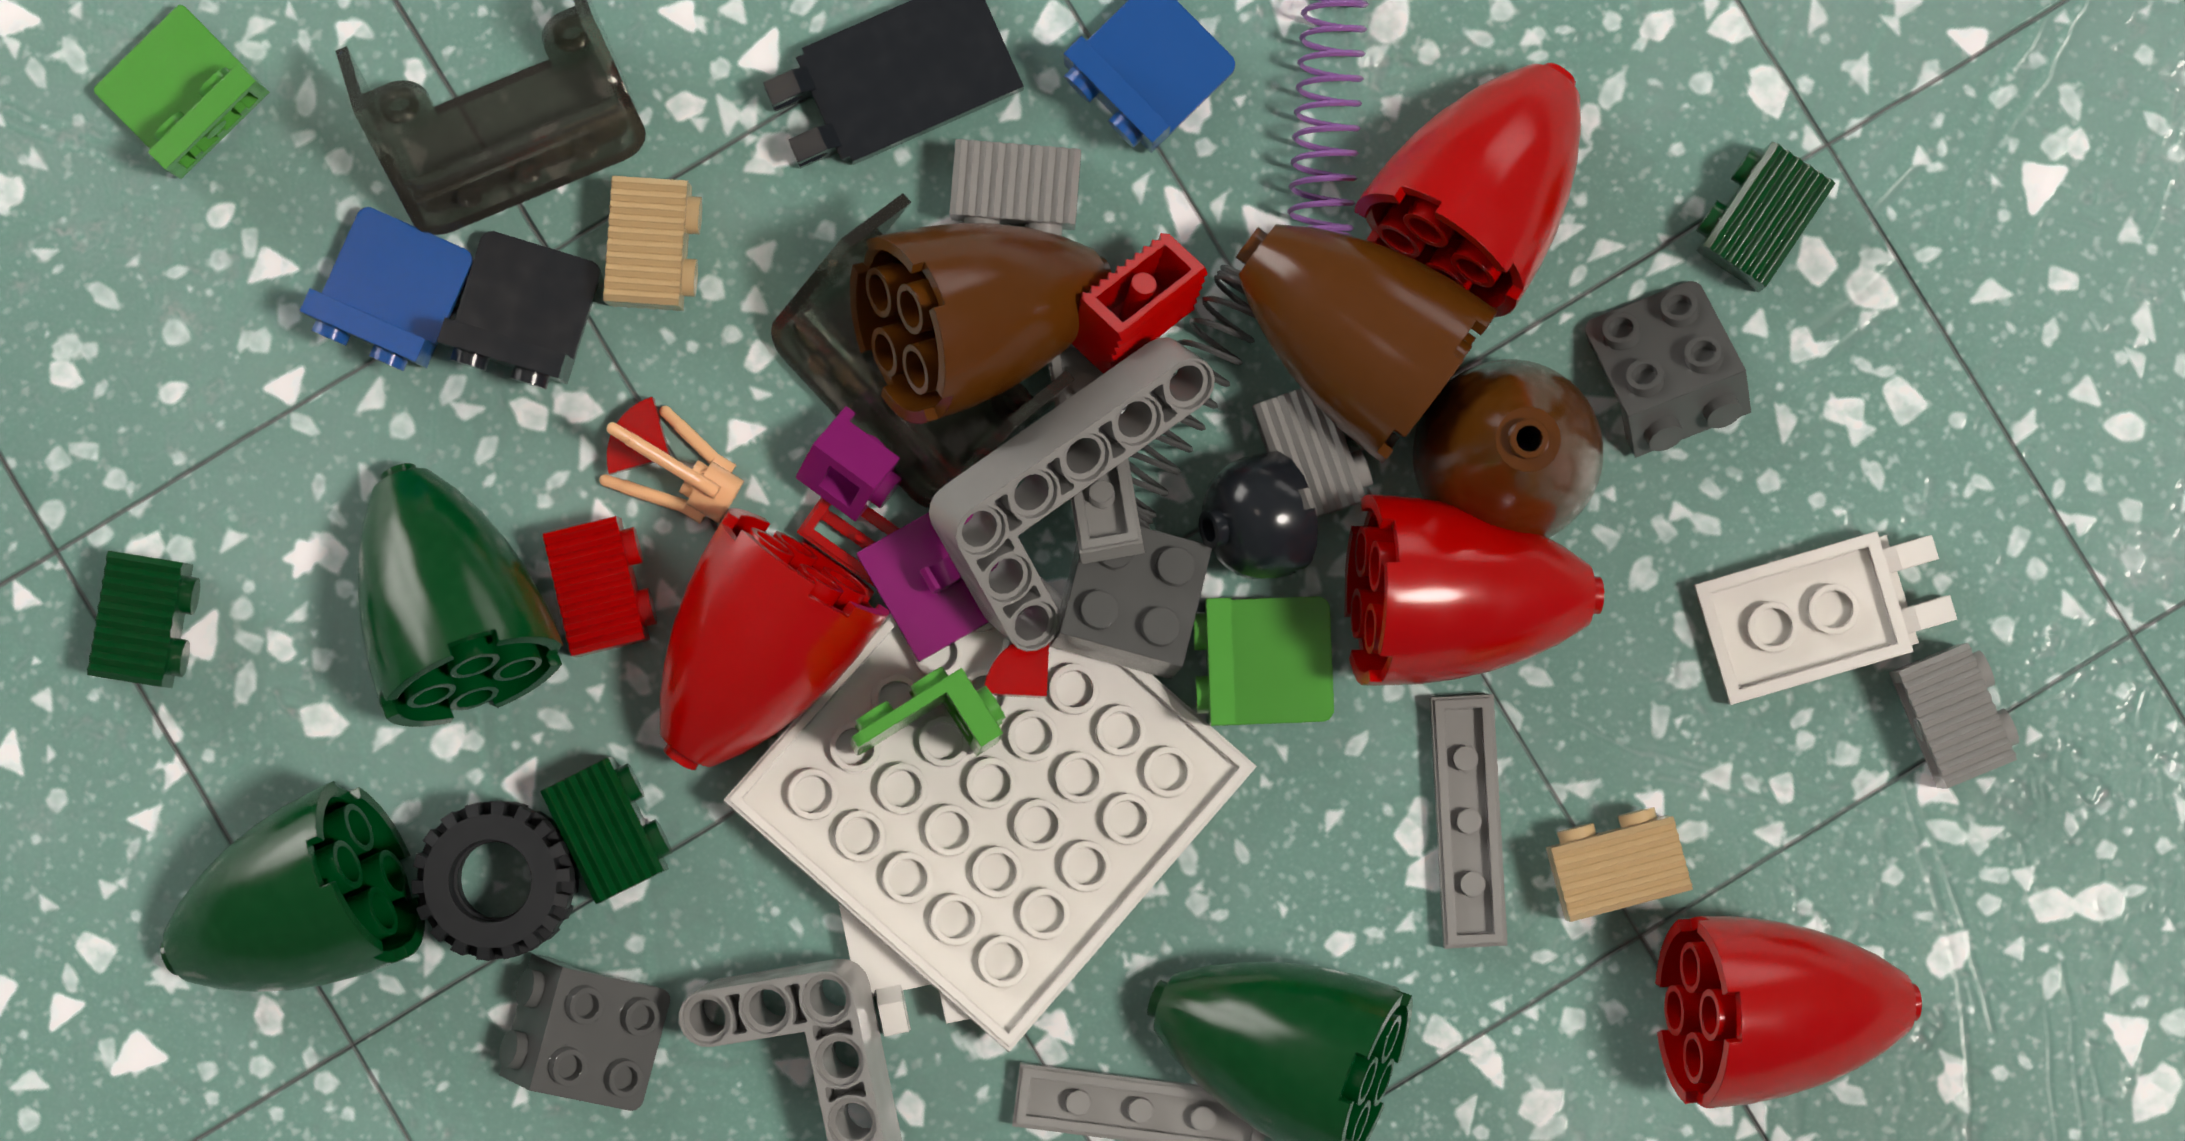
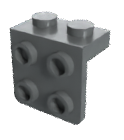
M1694 281L1682 283L1595 317L1587 322L1585 326L1587 340L1620 403L1626 441L1635 458L1652 451L1667 450L1678 444L1682 439L1711 428L1726 427L1734 423L1739 417L1751 413L1746 369L1699 283Z
M531 954L528 969L523 971L517 983L516 1000L518 1006L512 1028L505 1034L501 1042L499 1051L501 1068L499 1076L529 1091L628 1111L637 1110L642 1105L670 1005L669 993L657 986L579 970L557 959Z

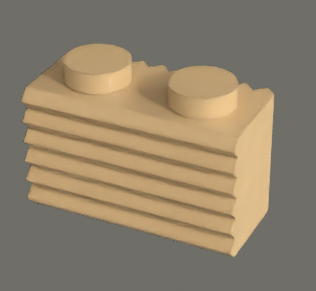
M612 176L603 301L613 307L684 311L685 296L695 297L697 291L698 260L687 259L689 234L699 235L701 231L702 197L692 196V186L686 180Z
M1650 807L1619 815L1620 828L1596 834L1594 823H1589L1557 832L1560 843L1546 847L1565 920L1573 922L1693 890L1674 817L1668 815L1657 817L1655 807Z

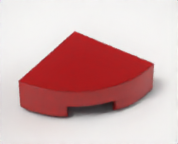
M653 397L636 403L618 420V425L670 455ZM610 435L607 447V467L610 475L654 463Z
M1013 644L1009 645L993 662L986 676L984 686L988 687L993 696L1046 698L1049 644L1037 651L1027 652L1018 649Z

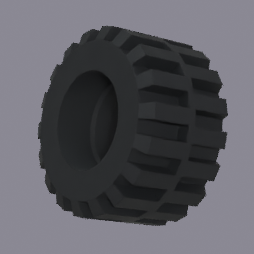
M502 800L478 802L466 805L465 808L459 811L449 813L441 819L442 823L436 829H430L423 839L426 845L422 853H416L413 867L418 868L417 880H412L411 885L412 894H418L421 906L417 907L416 910L421 921L428 920L433 928L430 933L438 942L446 941L452 946L451 951L462 956L467 954L476 956V960H505L538 948L539 945L550 940L561 930L559 926L565 919L569 918L574 908L571 905L573 896L578 893L579 879H575L574 866L577 865L559 829L550 822L552 819L542 811L536 812L528 808L529 805L519 802H504ZM490 842L505 843L517 849L525 858L531 873V889L525 904L515 913L499 918L485 916L474 909L465 897L461 881L462 869L469 854L477 847Z

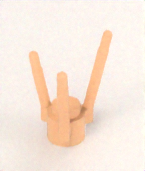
M662 406L659 414L709 466L698 460L691 469L617 423L611 422L607 425V432L684 480L679 492L689 499L686 500L607 474L599 478L602 486L681 512L701 524L705 516L717 523L721 521L741 489L744 480L732 473L736 464L718 454L669 406Z

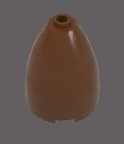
M955 223L919 227L885 234L866 240L868 250L864 261L852 265L850 275V306L854 331L861 354L869 351L873 352L876 364L888 385L883 387L881 393L888 406L905 421L913 424H924L969 409L1004 393L1034 375L1064 352L1074 342L1079 331L1078 309L1082 292L1089 293L1091 286H1098L1099 280L1107 279L1108 273H1112L1107 260L1099 256L1091 247L1061 235L1027 227L994 223Z
M1276 224L1267 234L1258 227L1235 257L1245 264L1238 277L1250 309L1267 341L1289 374L1327 417L1381 463L1387 460L1393 451L1392 448L1400 438L1393 431L1402 437H1406L1464 361L1463 359L1472 348V343L1476 339L1475 336L1469 333L1470 329L1481 336L1498 312L1456 281L1420 261L1385 246L1348 234L1314 227Z
M1503 359L1490 361L1465 370L1453 377L1421 416L1413 443L1414 473L1423 499L1451 504L1497 527L1522 533L1540 534L1548 538L1562 531L1583 511L1595 492L1603 465L1602 433L1598 419L1586 397L1562 374L1539 363L1526 360ZM1517 440L1531 443L1532 451L1522 450L1517 444Z

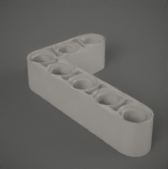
M1165 337L1148 342L944 485L934 495L929 509L932 526L985 619L1018 649L1026 652L1037 651L1047 646L1055 638L1060 625L1058 608L1019 540L1018 535L1199 409L1209 399L1214 389L1215 381L1212 368L1206 361L1178 341ZM1076 441L1074 447L1068 452L1070 446ZM1025 477L1023 483L1016 488L1018 483ZM973 514L971 520L964 525L966 519ZM998 563L997 567L993 571H991L992 568Z
M832 959L719 978L702 986L682 1003L679 1011L681 1030L690 1042L701 1047H715L805 1032L827 1140L902 1141L870 982L866 972L857 963L848 959ZM824 979L838 982L843 987L846 994L845 1006H837L825 997L823 992ZM764 990H773L783 998L786 1005L784 1016L773 1014L766 1008L763 1001ZM705 1000H713L723 1008L726 1015L724 1026L712 1023L707 1018L704 1011ZM837 1041L846 1042L856 1049L859 1056L858 1067H849L838 1059L836 1054ZM849 1103H857L869 1111L872 1118L871 1128H862L851 1120L848 1113Z

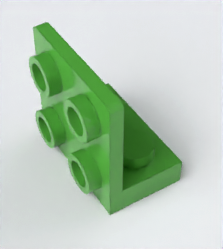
M183 5L176 6L94 87L95 94L150 149L148 153L165 170L179 179H182L270 93Z

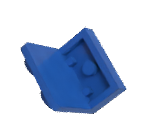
M1128 0L1087 41L1081 36L1064 52V65L1069 70L1064 75V78L1087 102L1090 103L1096 97L1113 114L1108 120L1109 124L1129 145L1135 147L1141 142L1152 153L1233 74L1235 60L1177 0Z
M366 207L357 213L322 293L309 288L300 312L316 320L311 331L346 346L352 335L372 344L373 347L369 356L387 365L404 371L408 361L427 368L438 345L437 340L444 317L450 318L468 278L474 259L472 254L465 248L374 208Z

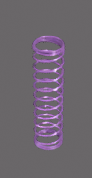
M1319 0L1322 2L1310 4L1302 9L1301 15L1308 22L1321 27L1308 29L1299 36V40L1305 46L1319 52L1306 54L1297 62L1304 71L1317 75V77L1304 79L1295 88L1301 95L1317 101L1302 104L1294 110V114L1300 120L1316 126L1301 129L1292 136V139L1297 144L1316 151L1299 154L1293 157L1290 162L1297 170L1315 176L1300 178L1289 184V189L1294 194L1315 201L1295 204L1287 210V213L1297 221L1314 225L1308 227L1351 235L1341 231H1352L1354 229L1352 225L1311 219L1293 212L1311 207L1353 206L1356 204L1353 200L1316 195L1295 188V186L1305 183L1355 181L1357 179L1355 175L1316 170L1297 163V161L1307 158L1357 156L1359 154L1357 150L1321 146L1298 138L1301 135L1315 132H1358L1361 129L1358 125L1321 121L1300 113L1302 110L1317 107H1359L1362 105L1360 100L1331 98L1302 89V86L1312 83L1329 81L1361 82L1364 80L1361 75L1331 73L1303 64L1304 61L1330 56L1363 57L1366 54L1362 50L1336 49L1315 44L1305 39L1306 36L1332 31L1364 33L1367 30L1362 25L1336 24L1307 15V12L1310 10L1325 7L1347 6L1366 8L1369 5L1367 1Z

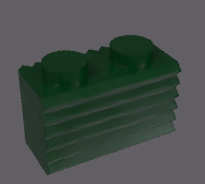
M1771 142L1761 154L1753 148L1750 149L1731 177L1732 181L1740 185L1727 205L1716 200L1696 229L1698 233L1705 237L1696 251L1757 292L1767 287L1836 184L1831 178L1824 176L1822 172L1815 170L1810 164L1794 156L1789 150L1784 149L1776 142Z
M108 551L104 567V577L102 579L100 602L97 606L98 614L95 619L96 626L93 631L94 638L91 643L87 675L173 688L175 676H184L190 655L189 640L181 639L185 614L194 615L200 596V579L191 577L193 564Z
M607 757L540 791L595 904L602 903L669 869L663 857L672 853L671 846L656 819L646 824L645 818L636 803L637 800L645 795L629 763L618 767L614 757Z

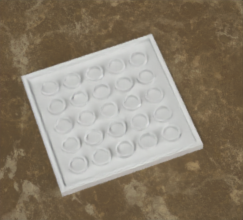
M1042 579L1059 611L1063 596ZM889 614L859 657L838 681L809 709L792 722L723 801L1007 1052H1010L1257 766L1213 727L1209 726L1205 720L1152 674L1050 647L1051 642L1049 643L1047 697L994 696L1006 717L1002 720L1003 724L999 726L1003 734L996 745L977 757L943 704L857 756L850 745L851 737L858 733L855 725H857L856 720L885 701H889L893 709L898 708L912 699L909 694L912 690L910 688L911 685L942 666L948 676L962 668L977 691L984 687L986 676L995 659L1004 649L1012 644L995 627L988 623L918 663L894 619Z

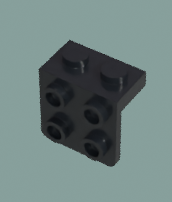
M488 231L480 238L456 318L452 320L444 317L437 342L453 350L450 358L451 361L472 368L487 371L489 361L512 367L513 370L510 378L531 386L547 389L550 379L568 384L601 278L600 267L591 260L499 232Z

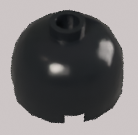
M1279 451L1243 457L1225 466L1208 485L1202 505V513L1199 517V532L1203 542L1207 547L1212 548V552L1217 559L1236 575L1249 579L1279 578L1296 573L1295 570L1306 568L1313 560L1317 547L1318 520L1315 508L1304 510L1303 501L1298 490L1309 488L1303 473L1293 460Z

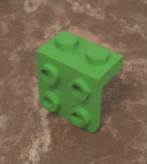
M1312 596L1232 600V598H1208L1204 600V612L1196 613L1193 636L1194 651L1206 650L1207 675L1195 676L1197 714L1208 713L1209 726L1324 722L1332 717L1334 713L1331 618L1330 605L1325 598Z
M942 666L911 685L910 688L912 690L909 694L912 699L898 708L893 709L889 701H885L856 720L857 725H855L858 733L851 737L850 746L855 754L859 756L943 704L977 757L999 742L1003 734L999 726L1003 724L1002 720L1006 717L986 685L976 691L962 668L948 676Z

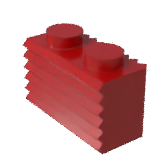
M1160 233L1158 240L1152 239L1150 246H1143L1141 253H1134L1132 260L1126 259L1124 266H1117L1115 273L1109 272L1107 279H1100L1098 286H1091L1089 293L1082 292L1078 309L1079 331L1072 345L1103 374L1148 342L1160 337L1195 309L1196 298L1200 296L1199 291L1203 289L1202 284L1205 282L1204 277L1208 275L1205 266L1170 234Z
M614 516L543 533V541L571 656L582 657L650 640L647 626L657 624V615L650 589L638 590L633 565L643 563V557L635 527L624 529L622 519Z

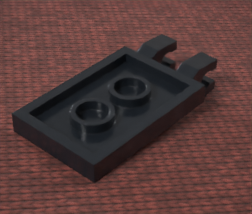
M910 0L803 47V55L796 57L800 68L791 69L763 82L775 112L813 96L826 124L817 126L789 139L790 147L800 169L836 153L839 154L841 160L850 157L852 164L855 165L1024 90V85L985 0Z

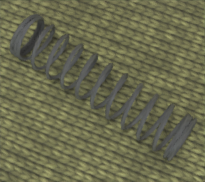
M1221 265L1217 275L1214 276V281L1218 288L1234 302L1216 296L1202 297V304L1205 309L1224 325L1200 317L1192 318L1189 321L1193 331L1212 347L1188 339L1179 340L1180 344L1206 351L1236 365L1243 364L1240 358L1218 344L1196 325V323L1218 329L1250 344L1255 342L1252 336L1227 320L1208 303V301L1219 303L1255 318L1249 304L1236 296L1220 281L1221 279L1245 295L1238 277L1240 270L1228 265ZM1213 370L1214 382L1221 386L1229 387L1230 382ZM1211 398L1203 404L1212 409L1218 408L1217 403ZM1192 415L1180 421L1197 430H1206L1205 425ZM1170 430L1164 433L1168 437L1160 435L1156 438V440L1190 453L1194 451L1190 444ZM1148 444L1143 449L1156 459L1138 452L1130 456L1170 473L1181 474V469ZM1129 461L1131 471L1146 481L1143 482L1132 477L1134 485L1164 497L1169 495L1166 488ZM1136 498L1140 526L1150 529L1149 524H1153L1152 518L1157 517L1156 512Z

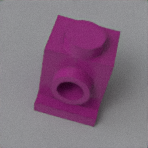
M845 406L812 444L795 478L856 522L871 503L881 509L893 495L902 478L893 472L900 457L887 449L878 438L865 433L854 425L851 421L856 413Z

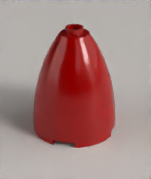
M1545 63L1544 65L1530 64L1502 74L1478 86L1441 110L1414 133L1390 158L1357 201L1354 212L1364 217L1372 229L1366 241L1385 246L1420 261L1456 281L1496 309L1498 312L1495 317L1510 314L1541 267L1558 231L1569 200L1578 161L1581 135L1580 94L1575 87L1576 81L1572 74L1555 63Z
M1365 495L1361 499L1362 511L1368 512L1363 526H1351L1345 564L1344 617H1351L1352 634L1359 641L1360 650H1351L1349 660L1353 674L1361 685H1416L1455 680L1494 671L1529 659L1559 645L1589 626L1593 614H1600L1604 605V584L1602 578L1594 576L1590 564L1563 545L1544 535L1516 532L1497 527L1441 501L1386 495Z
M730 508L701 555L675 618L664 661L659 699L660 736L667 743L664 752L679 765L693 771L696 770L699 764L705 767H713L747 752L798 718L838 681L859 657L889 615V610L880 604L873 608L868 603L875 592L840 563L804 539L800 543L779 531H776L773 536L766 533L765 531L770 523L765 518L738 508Z
M1697 916L1691 919H1678L1666 934L1657 964L1655 984L1659 987H1668L1664 1001V1013L1668 1029L1657 1032L1663 1064L1670 1083L1679 1098L1685 1104L1697 1103L1705 1108L1763 1102L1786 1097L1828 1083L1858 1069L1886 1052L1911 1031L1914 1022L1920 1018L1922 1012V997L1918 986L1911 982L1905 972L1882 957L1847 940L1814 929L1773 920L1732 916Z

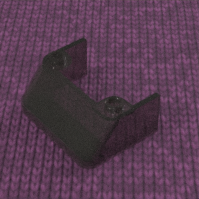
M573 0L575 6L557 13L546 23L542 31V43L549 58L548 60L437 106H434L426 89L412 81H393L370 90L348 47L346 46L335 51L353 112L409 218L418 230L433 235L453 232L629 159L641 149L646 137L643 122L591 0Z
M902 193L841 238L773 321L771 337L779 355L836 417L847 406L856 413L851 421L854 425L865 433L878 438L887 449L900 457L893 470L894 473L902 478L899 486L916 503L930 508L934 495L944 485L1033 424L1075 379L1066 370L1034 397L1019 383L1004 393L976 406L924 424H913L905 421L888 406L881 396L883 387L888 385L876 364L873 352L869 351L861 354L857 343L850 306V275L852 265L864 261L868 250L866 240L885 235L911 204V201Z

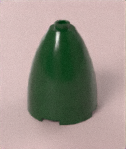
M412 463L399 464L384 471L380 476L381 481L372 490L363 521L358 559V600L367 662L377 697L386 719L396 725L408 727L451 723L454 719L452 710L472 709L492 699L494 705L499 708L524 696L548 680L562 665L558 654L561 646H563L561 637L542 595L527 568L506 538L485 514L458 489L426 468H416V465Z
M334 781L286 804L254 825L227 847L203 871L179 902L164 930L163 942L160 946L162 960L172 974L178 975L187 982L216 989L248 992L288 991L326 985L364 975L401 961L418 950L425 931V920L421 921L416 910L417 907L421 906L419 897L412 898L407 876L400 860L411 855L394 823L374 798L360 787L347 791L336 786Z
M1238 962L1208 965L1173 974L1168 982L1160 980L1150 997L1147 1015L1154 1018V1031L1173 1058L1200 1087L1228 1111L1274 1141H1369L1384 1108V1103L1380 1101L1388 1087L1394 1062H1400L1410 1028L1413 999L1412 995L1401 992L1395 986L1334 969L1285 962Z

